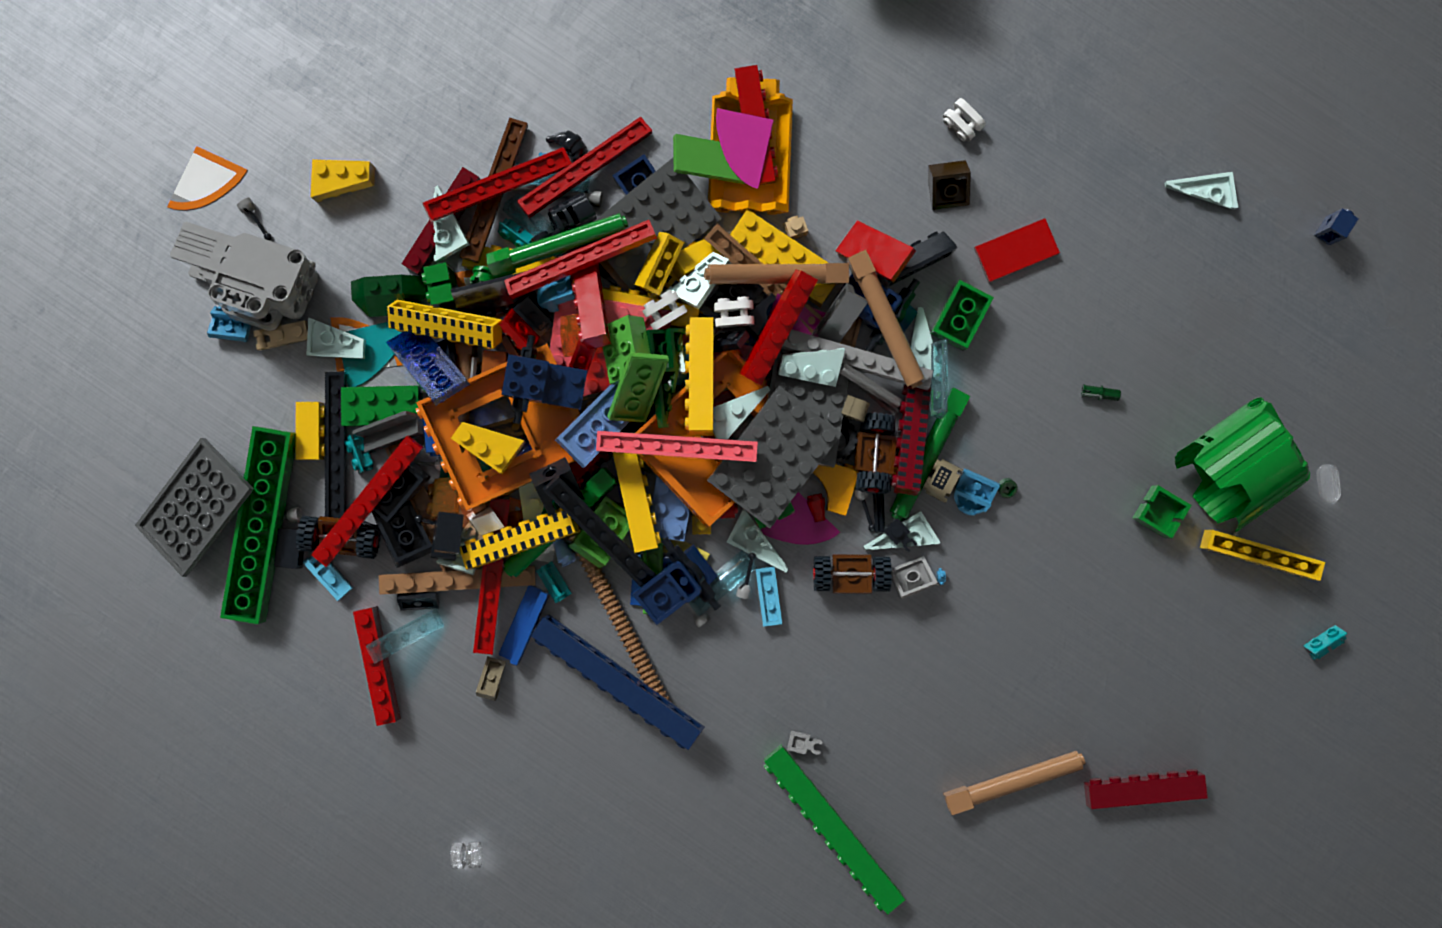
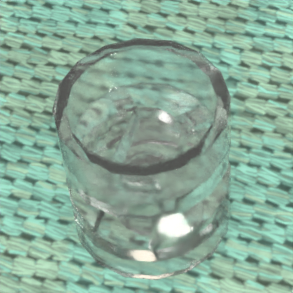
M464 842L453 843L450 855L452 869H464L466 865L469 868H480L482 865L481 842H469L468 845H465ZM464 851H466V860H464Z

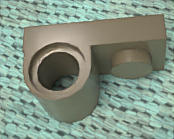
M848 395L841 414L850 421L853 419L864 422L870 403Z
M487 656L476 689V696L496 701L506 661Z

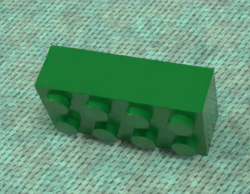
M418 385L341 387V426L363 427L403 411L417 414L416 408H418L416 402L423 400V393L421 392L423 387Z

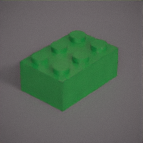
M959 280L955 284L930 334L965 351L968 349L994 297Z

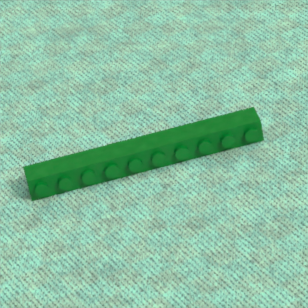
M781 744L764 758L766 763L763 765L770 775L774 773L778 778L776 782L782 790L786 788L790 793L788 797L794 805L799 804L802 808L801 814L806 820L811 819L814 823L812 827L819 836L821 834L824 835L827 839L824 842L831 851L833 849L836 850L839 854L837 858L843 866L848 865L851 869L849 873L854 880L857 881L859 879L863 884L861 888L868 897L870 895L873 896L875 899L874 904L879 911L884 910L888 915L903 903L905 898L901 891Z

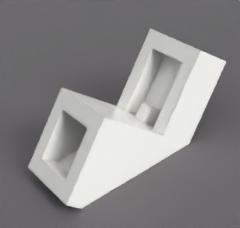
M490 507L478 515L473 511L466 515L480 535L504 527Z

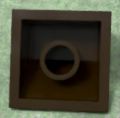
M966 160L928 165V186L932 210L970 205L971 171Z

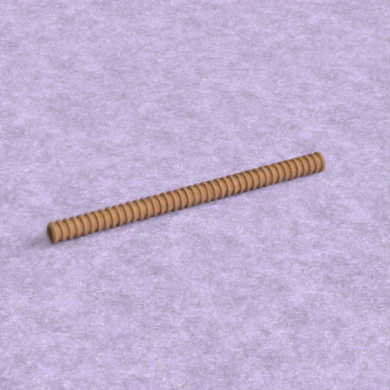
M576 534L568 536L567 539L572 541ZM576 553L575 555L580 558L578 559L579 562H582L581 566L585 568L584 572L588 573L587 578L590 577L591 579L589 582L593 583L592 587L596 589L595 593L599 595L598 599L601 598L602 600L600 603L604 604L605 607L603 608L607 610L606 614L610 616L609 620L613 622L612 626L615 625L616 628L614 630L618 631L617 635L621 637L620 641H623V647L627 648L625 651L629 652L630 655L628 656L632 658L631 662L635 664L634 668H637V674L641 675L639 678L643 679L645 684L668 700L669 696H666L667 692L663 690L664 686L660 684L661 680L657 679L658 675H655V669H652L653 665L649 663L650 659L646 658L647 653L643 652L644 648H641L642 644L638 642L639 638L635 636L636 632L632 631L633 627H630V621H627L628 617L624 615L625 611L621 610L622 605L618 604L619 600H616L615 597L617 596L613 594L614 590L610 588L611 584L607 583L608 579H605V573H602L603 569H599Z

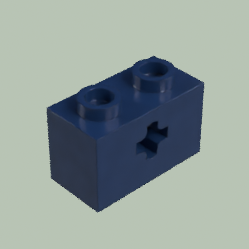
M1342 208L1326 216L1314 236L1328 245H1332L1347 238L1359 218L1354 216L1351 210Z

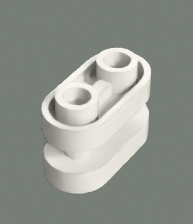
M959 98L953 104L956 110L948 109L943 114V122L947 127H952L957 132L956 135L961 141L964 142L966 140L970 142L975 137L973 130L981 131L986 126V122L964 99Z
M668 290L660 295L662 299L655 303L654 300H651L643 305L645 309L642 312L645 317L652 315L655 321L650 324L653 330L661 328L687 312L684 305L678 307L675 300L680 298L676 291L672 293L671 290ZM668 305L672 312L661 317L658 310Z
M738 297L737 301H730L729 298L718 299V302L714 303V312H720L721 318L715 319V327L729 328L754 325V316H748V310L754 309L753 300H749V297ZM740 311V316L729 317L728 312Z

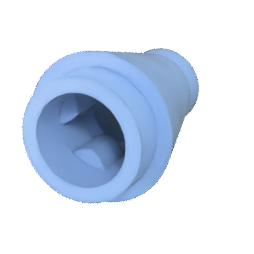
M563 538L553 543L558 563H561L562 567L576 560L575 553L568 547Z

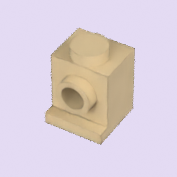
M793 216L787 219L788 222L783 223L787 236L793 240L808 234L804 217L798 218V216Z

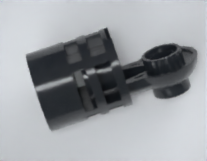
M579 193L550 208L547 214L555 231L549 234L547 231L541 232L534 236L531 241L535 242L595 221L597 217L587 197L583 193Z

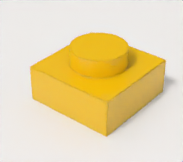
M692 515V535L711 534V526L706 528L695 515Z

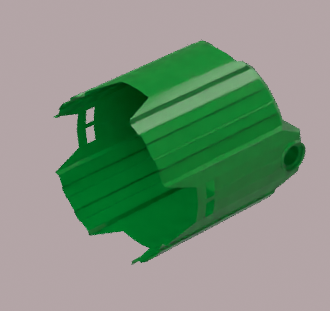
M1262 397L1255 398L1181 449L1176 453L1174 461L1177 469L1190 464L1194 465L1202 482L1192 497L1218 524L1237 517L1239 525L1235 532H1238L1310 479L1308 463L1304 460L1293 440V436L1284 427L1272 403L1265 401Z

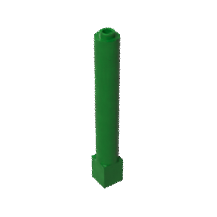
M618 213L511 250L509 247L488 253L486 254L487 265L494 279L517 273V268L592 244L625 230L629 225L626 216H621Z
M954 387L950 389L925 441L920 492L970 398L969 395ZM920 492L917 496L898 493L889 510L892 512L891 516L895 519L898 518L900 521L903 518L907 520Z
M602 467L586 483L587 485L581 489L585 497L583 501L591 508L600 498H604L619 481L607 468ZM555 541L510 556L503 563L505 566L503 568L510 577L519 576Z

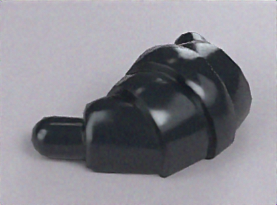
M570 130L546 137L547 143H555L564 147L566 153L570 154L573 158V162L585 155L586 146L582 138Z

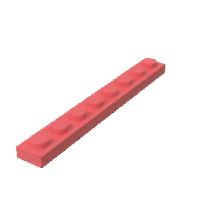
M597 431L596 451L756 462L758 442Z

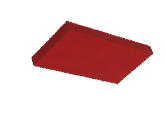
M1046 218L974 247L988 283L1060 253Z
M858 220L835 250L837 254L847 259L866 250L876 270L875 273L893 283L916 252L913 247Z

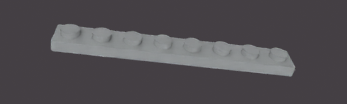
M796 330L790 331L781 348L795 353L845 348L841 365L846 363L858 371L906 384L895 360ZM920 367L925 379L922 380L923 384L917 386V388L928 390L933 370Z

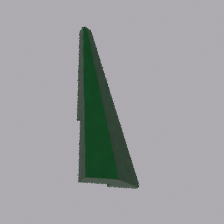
M686 328L646 330L650 353L667 355L669 358L654 399L658 428L669 427L667 423L669 411L672 410V405L670 404L672 394L675 393L680 366L678 364L679 354L683 349L681 343L683 335L686 333Z

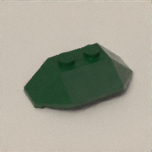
M385 275L362 277L351 281L352 301L369 317L388 316L387 306L396 300L419 304L426 298L427 284H424L422 276Z

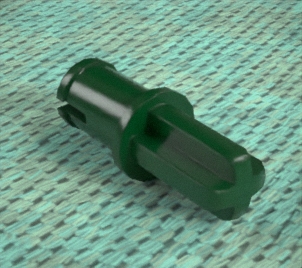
M1082 385L1083 390L1089 391H1081L1082 397L1119 401L1121 398V390L1104 388L1103 385H1100V387Z

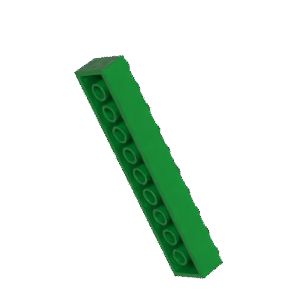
M252 426L244 479L254 490L238 510L220 618L253 624L266 622L275 571L274 560L277 533L283 524L296 447L295 432Z

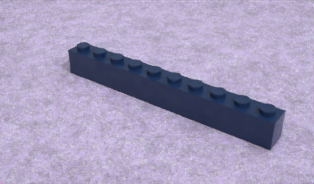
M550 614L542 618L532 633L531 637L535 639L538 645L547 647L551 650L550 653L565 660L567 666L572 669L576 668L585 679L595 682L600 690L609 692L613 695L614 700L627 705L632 713L639 714L647 724L660 729V733L665 737H671L680 748L689 750L705 728L701 723Z

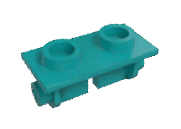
M505 218L503 222H499L498 233L503 239L512 242L516 248L532 243L531 239L534 237L525 229L518 233L521 226L512 219L508 220Z
M349 435L345 446L348 453L351 452L353 460L351 462L354 470H357L359 475L364 471L363 469L366 472L373 470L372 466L374 464L370 454H362L361 452L364 451V438L353 435L354 439H352L351 435Z
M553 561L536 570L555 603L572 594Z
M1334 625L1303 646L1311 652L1310 656L1313 660H1319L1329 653L1327 647L1330 646L1334 650L1341 644H1344L1347 639V632Z

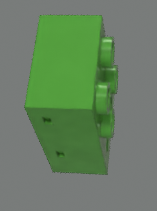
M626 315L608 324L611 344L603 346L610 384H619L630 352L651 354L644 317Z
M604 496V498L598 501L593 511L623 540L629 531L626 511ZM580 528V532L575 535L568 547L599 569L606 566L611 557Z

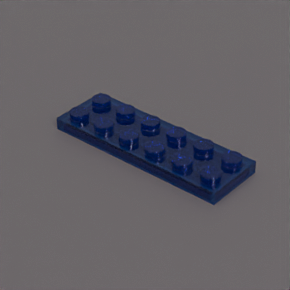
M405 331L386 342L390 350L435 406L470 385L466 377L431 336L415 335L412 332Z

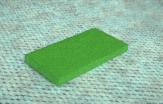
M681 134L673 136L674 172L745 184L730 168L719 141Z
M629 353L607 415L609 420L646 422L669 361L667 355Z

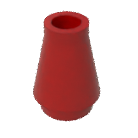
M822 493L807 496L808 501L806 503L814 518V522L825 521V497L822 496Z

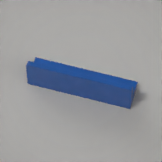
M532 585L527 587L499 651V656L510 660L511 664L516 666L520 664L550 595L548 592Z

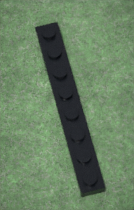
M325 372V517L341 518L346 512V427L341 426V387H346V372Z
M559 475L543 488L640 587L657 575Z

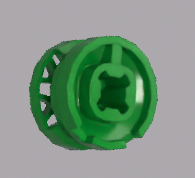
M477 265L472 269L473 276L470 277L469 282L470 284H475L494 278L489 267Z

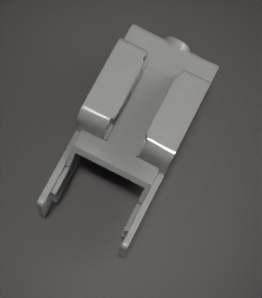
M189 222L183 223L174 247L170 252V256L173 259L191 264L188 272L190 277L210 284L208 290L210 299L220 306L228 317L268 331L275 330L283 316L291 319H300L304 315L319 277L315 270L316 263L308 260L299 249H293L247 233L232 237ZM218 294L223 295L221 298L217 299ZM272 317L270 322L265 323L266 318Z

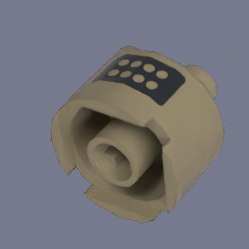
M937 459L932 469L933 477L928 476L923 486V489L926 490L925 493L946 503L948 499L945 496L950 497L960 476L957 473L961 474L963 469L944 459L941 461Z

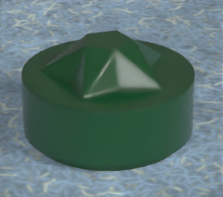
M1004 478L999 482L1000 487L997 491L1002 497L1011 498L1016 494L1018 486L1012 479Z

